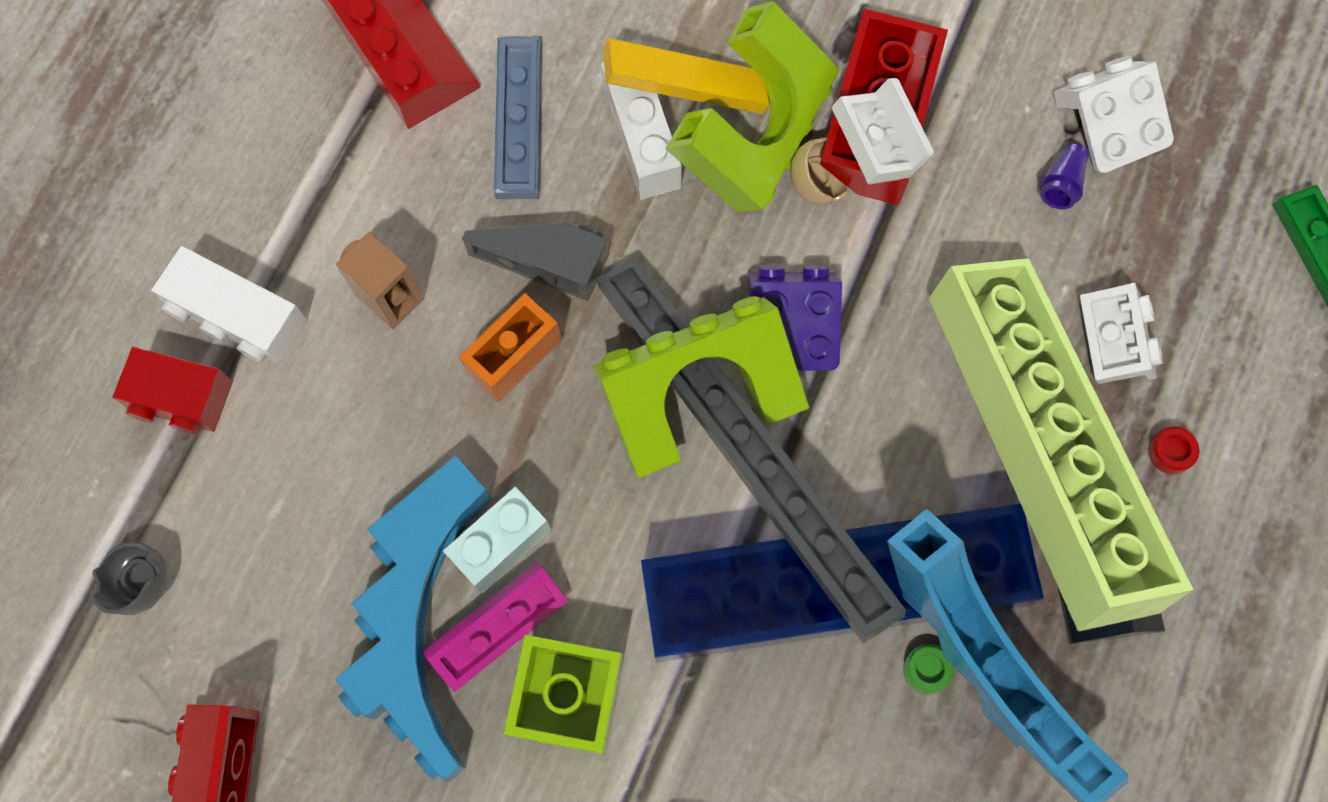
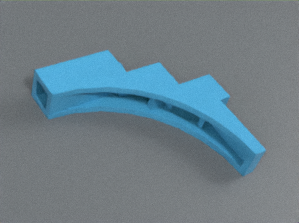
M456 455L367 529L376 540L370 546L373 552L386 567L389 568L394 563H396V566L351 604L360 614L354 620L358 627L372 642L378 637L381 640L335 679L344 690L338 695L339 699L355 717L363 714L366 718L376 720L387 711L389 715L384 719V722L402 742L409 738L420 751L414 757L419 766L431 779L434 780L439 775L443 781H451L466 767L445 737L430 699L424 667V625L431 591L446 557L443 550L459 537L465 526L491 500L486 489Z

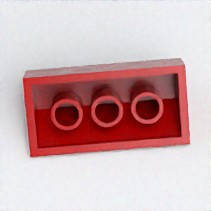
M323 0L324 5L407 129L414 127L481 88L471 70L422 0Z
M863 9L838 99L843 96L875 93L887 79L897 78L923 128L948 29ZM835 114L833 115L820 165L857 195L899 206L909 178L868 184Z
M187 704L186 713L179 719L176 730V741L180 745L178 764L172 768L168 780V793L172 796V802H247L260 711L231 705Z

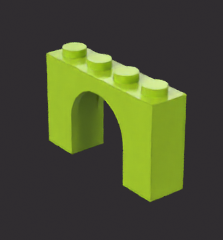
M774 1L746 8L727 41V44L759 74L767 88L770 100V117L762 137L755 144L751 143L740 135L713 108L686 113L666 147L669 153L736 212L761 211L773 200L777 184L784 172L790 167L794 153L803 137L812 129L813 119L822 102L831 94L832 84L840 71L832 60Z
M756 296L744 298L733 305V310L718 316L716 314L699 316L689 323L690 327L675 333L671 331L657 333L646 340V345L631 351L628 349L612 351L602 358L603 362L592 366L628 462L638 479L682 461L666 419L664 402L672 379L682 368L695 360L706 357H721L737 363L753 411L766 425L809 409L778 308L767 299Z

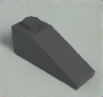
M563 223L466 230L462 237L469 256L589 301L597 284V277L601 275L609 257L607 239L603 238V235L596 229L585 225H580L577 228Z

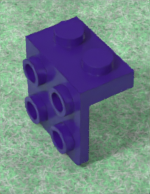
M762 265L758 267V272H748L747 290L749 297H764L778 308L797 371L835 370L840 363L842 281L838 274L830 272V267L825 265L803 266V272H785L784 266Z

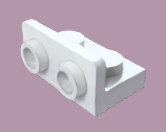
M1135 283L1080 295L1095 381L1098 384L1142 375H1145L1148 380L1156 379L1155 365L1163 364V357L1158 338L1150 339L1147 323L1155 321L1150 296H1141Z

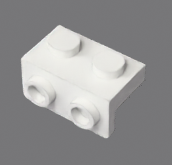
M897 78L887 79L875 93L840 97L831 107L868 184L910 178L934 153Z

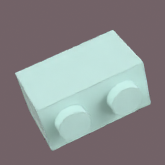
M515 486L446 547L443 552L479 592L483 594L551 532V528L547 520Z

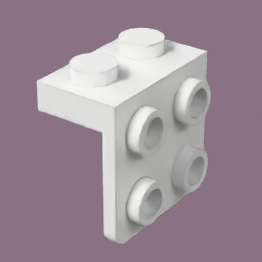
M1131 56L1118 58L1106 63L1105 71L1095 75L1093 71L1072 76L1067 79L1068 86L1053 91L1057 108L1079 110L1095 171L1107 173L1172 145L1174 137L1156 61H1133Z

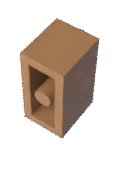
M370 232L360 240L351 242L343 250L340 260L336 263L355 296L392 329L400 324L424 300L409 267Z

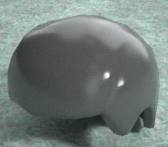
M123 543L108 551L99 567L92 571V575L97 583L96 593L90 595V599L102 612L109 614L137 615L151 609L163 596L167 579L164 559L157 550L143 543Z

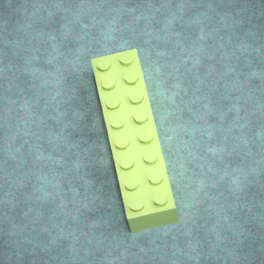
M1029 258L951 266L930 295V303L1077 630L1082 631L1160 614L1194 589Z

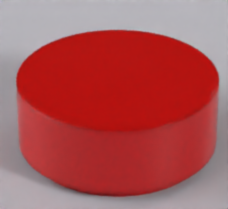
M1177 426L1161 430L1153 436L1148 446V455L1152 464L1166 474H1180L1188 470L1197 462L1200 454L1199 444L1195 436L1188 430Z

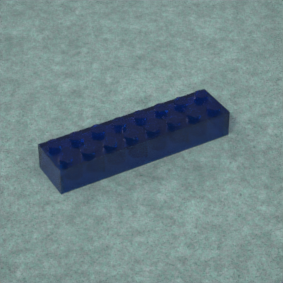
M1021 503L935 516L963 541L975 580L992 612L1028 607L1044 599L1027 520ZM912 520L845 529L906 609L905 617L890 627L927 622L903 598L887 542ZM786 539L641 560L655 663L855 633Z

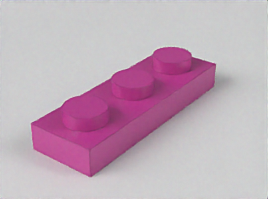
M537 561L426 648L423 654L448 686L456 692L521 640L524 635H527L566 604L568 600Z

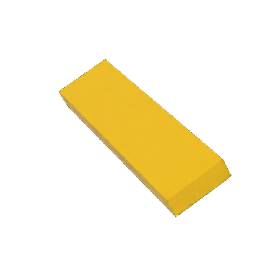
M608 38L602 47L606 84L763 114L770 106L767 88L762 78L753 68Z

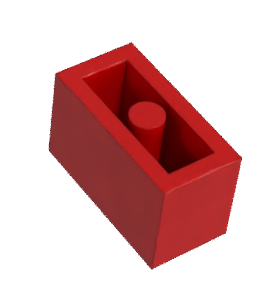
M132 346L112 398L127 408L126 415L137 420L153 423L155 417L170 420V427L186 433L196 434L198 428L215 432L233 381L218 368Z

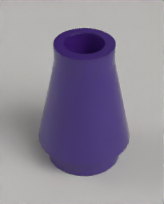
M1079 144L1066 145L1060 157L1040 181V196L1048 206L1065 210L1073 207L1076 202L1081 200L1086 164L1089 158V151L1084 146Z

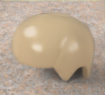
M827 137L810 140L803 144L797 150L790 163V180L797 194L805 201L817 205L831 204L848 194V187L820 165Z

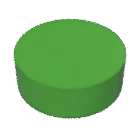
M926 644L913 649L906 656L903 664V674L908 685L915 691L922 694H934L944 690L950 684L954 674V667L944 658L942 648Z

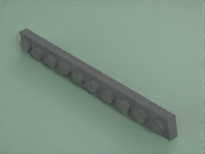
M635 257L597 277L599 289L642 346L646 345V340L657 333L664 331L675 333L688 328L687 324ZM712 357L701 358L682 368L672 379L671 386L862 643H866L905 617L906 609L714 359Z

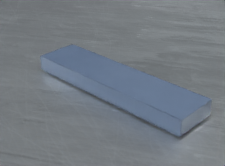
M497 38L494 195L496 199H539L540 38Z

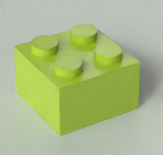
M524 635L503 735L605 755L624 659L622 653Z

